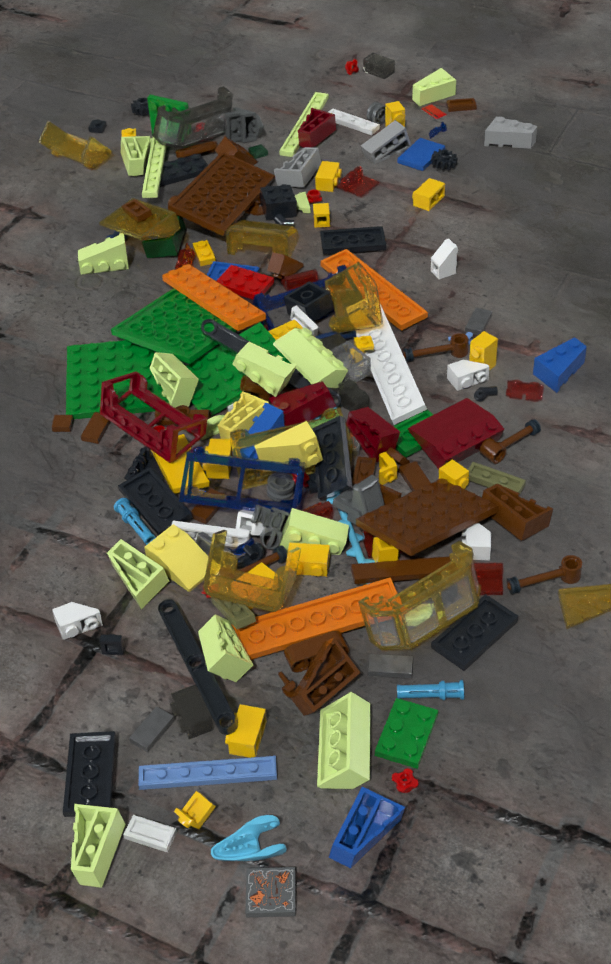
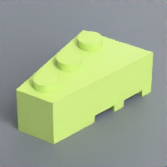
M75 804L74 811L76 816L75 823H73L75 834L74 842L72 843L71 871L80 885L102 888L126 824L117 808Z

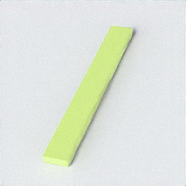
M315 92L279 151L281 156L292 157L296 154L300 147L298 129L303 121H306V116L311 113V108L323 109L329 99L328 94Z
M153 133L142 198H158L168 133Z

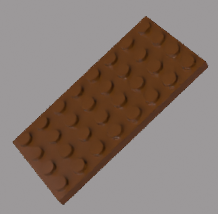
M222 151L168 205V211L224 236L260 197V187L269 186L274 181L275 175Z

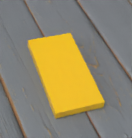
M184 434L178 435L176 454L188 444ZM192 448L188 449L176 461L171 463L152 451L174 494L209 487V480Z

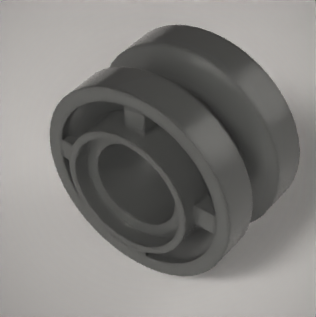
M373 102L367 110V119L380 125L385 122V105Z
M284 472L271 474L267 480L266 493L268 497L277 502H285L291 499L294 488L293 477Z

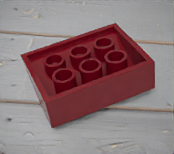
M465 398L409 427L408 431L439 469L452 459L458 463L479 452L482 443L489 438L496 442L499 441L504 428L493 414L470 399Z

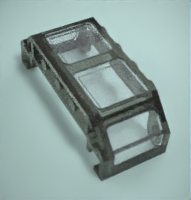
M223 86L218 88L217 100L180 112L176 108H172V112H168L165 110V105L158 108L153 137L162 145L184 149L225 135V113L231 112L233 94Z

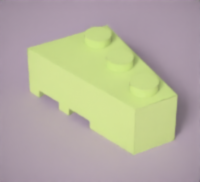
M440 68L413 84L412 100L419 106L453 96L456 93V79Z
M150 136L121 137L120 153L129 176L144 174L149 154Z
M124 232L119 233V236L114 238H106L104 242L99 244L94 243L78 250L81 275L129 269Z
M248 342L239 351L232 364L237 370L243 372L253 382L259 384L275 397L288 384L297 366L296 363L292 362L289 364L282 361L283 357L279 355L274 357L268 354V350L251 342Z
M155 352L150 370L157 384L161 385L163 389V397H167L169 404L174 408L180 405L189 407L199 379L173 354Z
M292 508L282 530L283 534L279 546H284L286 551H288L289 542L330 545V554L341 555L347 541L349 525Z
M122 539L107 552L114 569L141 610L169 582L162 566Z
M215 614L198 631L209 672L217 674L225 680L229 679L237 682L253 666L252 661L227 619Z

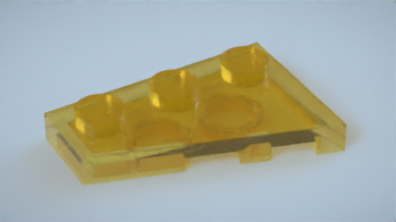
M611 584L564 588L558 591L566 629L611 611Z

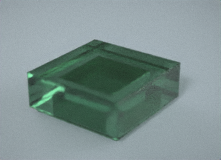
M262 144L248 148L249 153L255 159L268 155V150Z

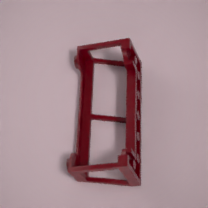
M137 371L102 382L100 414L169 463L176 461L206 435L208 418L197 413L191 419L147 390L148 382L146 378ZM130 379L129 390L118 399L113 384ZM130 394H133L161 414L151 423L146 424L119 404ZM165 416L179 425L177 427L173 424L169 425L167 429L160 430V433L152 428ZM186 430L194 435L195 438L176 454L178 432Z

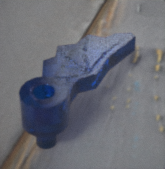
M441 122L440 127L430 130L429 138H433L439 131H447V125Z
M250 538L236 549L228 548L231 550L230 561L234 559V555L245 553L243 547L245 545L251 546L254 543V539Z

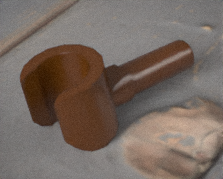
M281 671L278 673V676L284 683L282 691L286 697L290 698L296 690V685L293 680L289 681Z

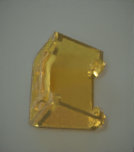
M248 220L239 221L229 226L226 231L227 254L235 255L237 249H243L244 243L269 246L273 248L274 253L283 254L291 258L299 240L298 231L293 226Z
M359 262L325 281V289L331 292L335 308V316H332L329 322L332 331L341 333L376 328L383 324L377 285Z

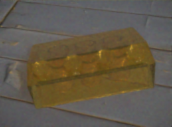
M141 200L138 201L151 209L152 215L146 220L136 221L126 214L121 206L99 222L103 227L142 241L170 237L181 229L176 212Z

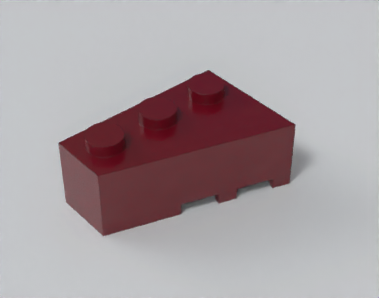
M311 108V113L306 116V121H303L298 129L299 146L314 148L336 130L335 114Z
M323 381L269 398L272 406L283 410L284 427L286 430L305 421L309 422L336 407L330 391Z
M365 407L350 411L348 414L346 426L369 458H376V462H379V454L387 452L391 447L393 449L396 448L400 431L372 409Z

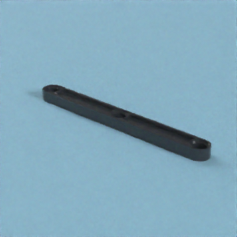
M206 319L201 324L203 335L235 354H238L250 342L212 319ZM206 324H212L214 326V330L212 332H206L204 330V326ZM295 368L287 385L294 389H299L312 384ZM328 388L331 396L338 399L336 408H338L341 403V397L337 392Z
M167 599L162 601L158 605L160 616L219 732L223 735L234 733L238 727L235 715L213 673L208 671L205 658L174 600ZM173 607L171 611L163 612L166 608ZM195 661H201L200 665L196 667L191 666ZM232 720L229 726H221L224 721Z

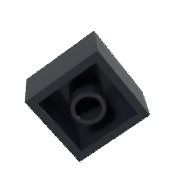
M282 184L280 186L260 187V205L266 220L274 219L276 214H281L284 218L296 217L297 200L291 185Z
M310 281L284 296L287 314L291 315L292 307L297 305L313 322L334 309L331 292Z

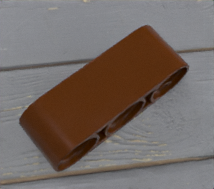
M331 631L289 645L284 650V656L292 672L298 673L308 670L323 643L332 638H335L346 654H348L349 648L342 634L339 631Z

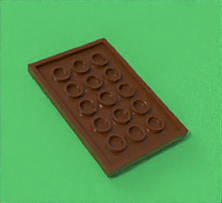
M438 479L429 485H425L414 492H410L399 499H395L386 505L380 506L378 509L356 518V526L412 556L498 513V505L461 488V486L453 485L446 479Z

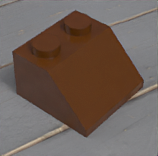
M224 136L215 149L218 154L223 151L251 165H255L258 162L244 147Z

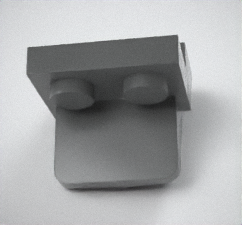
M236 107L233 108V112L225 113V133L227 138L234 142L242 141L243 143L257 141V137L260 136L264 126L256 112Z
M370 475L360 483L353 485V488L344 491L333 499L332 505L348 513L347 520L355 525L356 518L384 505L379 481L374 475Z

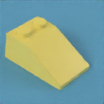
M307 421L254 446L263 472L306 469L323 460L317 437Z
M174 524L144 547L146 556L162 566L167 577L188 592L192 591L218 569V566L197 543Z

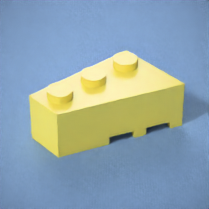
M243 391L240 394V400L234 402V408L231 412H227L217 425L220 438L232 439L234 445L245 429L249 431L255 423L252 420L255 416L259 417L264 411L263 405L265 403L269 404L268 401Z

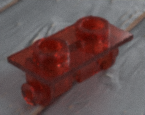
M186 243L185 249L179 251L175 270L183 265L190 264L192 266L195 252L188 243Z
M508 380L506 396L522 399V395L526 394L525 400L538 402V400L543 398L544 385L538 382L526 383L520 380Z

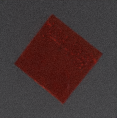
M357 166L341 179L337 187L362 197L376 186L379 181L364 176L363 168Z

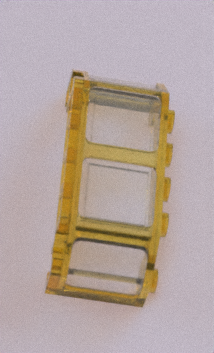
M458 541L451 545L453 553L449 554L451 560L449 563L387 600L381 595L378 597V603H371L367 596L358 601L369 641L380 650L411 649L477 608L481 585L478 584L472 548Z

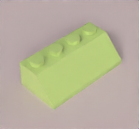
M294 328L273 344L290 363L297 364L296 369L311 384L323 381L326 387L339 388L348 372L343 366V362L333 356V352L326 349L322 345V341L312 335V331L307 328Z
M352 692L320 710L317 787L354 789L370 780V703Z

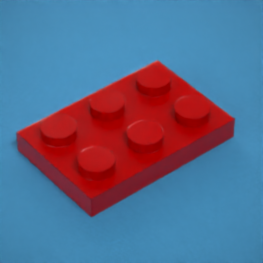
M231 265L216 282L239 296L258 301L274 284V278Z

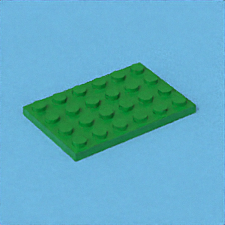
M260 322L239 334L253 344L268 350L275 357L278 355L283 357L282 361L291 364L273 345L276 340ZM223 346L217 347L186 366L199 379L191 403L196 410H211V417L235 401L240 400V394L243 392L240 389V384L245 374L232 365L237 354Z

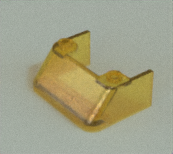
M47 121L38 141L51 150V154L75 160L84 164L83 166L92 169V167L96 168L110 158L112 154L110 149L90 136L87 141L68 134L50 121Z
M227 530L213 533L203 585L206 594L211 597L270 612L280 610L284 606L295 582L301 548L297 547L288 551L286 566L278 568L274 579L236 570L238 563L236 556L231 552L224 551Z

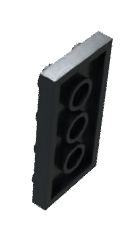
M193 154L185 158L164 162L160 187L197 177L208 164L201 154Z
M383 226L320 231L323 254H336L345 249L350 252L386 250Z
M342 416L335 417L312 428L317 437L323 458L322 461L315 464L318 499L321 500L353 488L345 417Z
M151 467L118 485L119 491L137 509L138 513L158 536L169 528L173 521L187 522L193 518L190 510Z
M485 594L433 640L431 648L465 671L518 622L519 616Z
M115 731L70 733L63 802L64 817L76 816L74 811L75 804L111 808L116 745Z

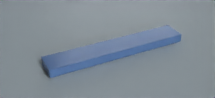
M276 756L139 766L138 786L139 790L277 780Z

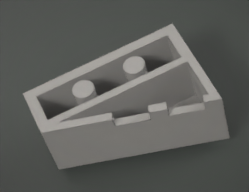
M495 117L485 130L484 146L498 144V147L512 145V148L531 149L536 142L537 126L531 123L505 119L504 117Z
M395 120L362 144L361 148L364 156L376 164L389 159L394 154H401L402 151L407 150L411 146L406 128Z
M304 147L292 156L293 159L291 161H285L283 167L274 169L277 186L286 184L291 185V187H305L321 165L318 148Z

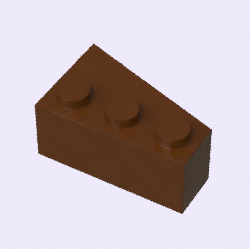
M498 483L483 490L482 498L498 505V513L490 517L521 541L549 527L553 508L549 506L544 508L537 505L536 500L530 499L528 501L519 497L520 493Z
M335 638L323 643L291 697L303 716L314 713L360 673Z

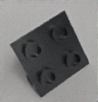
M145 446L140 449V453L135 457L124 479L128 480L151 467L163 481L164 475L155 457L151 455L149 447Z

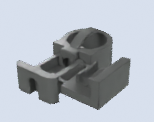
M256 505L251 522L254 524L257 521L263 523L264 529L260 534V542L267 549H274L281 542L283 533L280 529L285 515L289 516V513L276 507L269 509ZM272 532L268 544H264L263 538L265 534ZM275 534H277V535H276V536H277V540H276V542L272 545V543H273V541H274V538H275Z

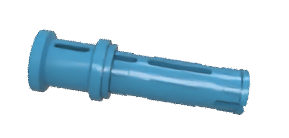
M121 498L114 504V510L121 514L122 520L132 526L146 545L156 538L139 518L137 509L130 505V501L127 498Z
M460 680L459 682L451 683L441 681L439 684L397 685V698L439 697L442 700H446V698H460V700H464L463 680Z

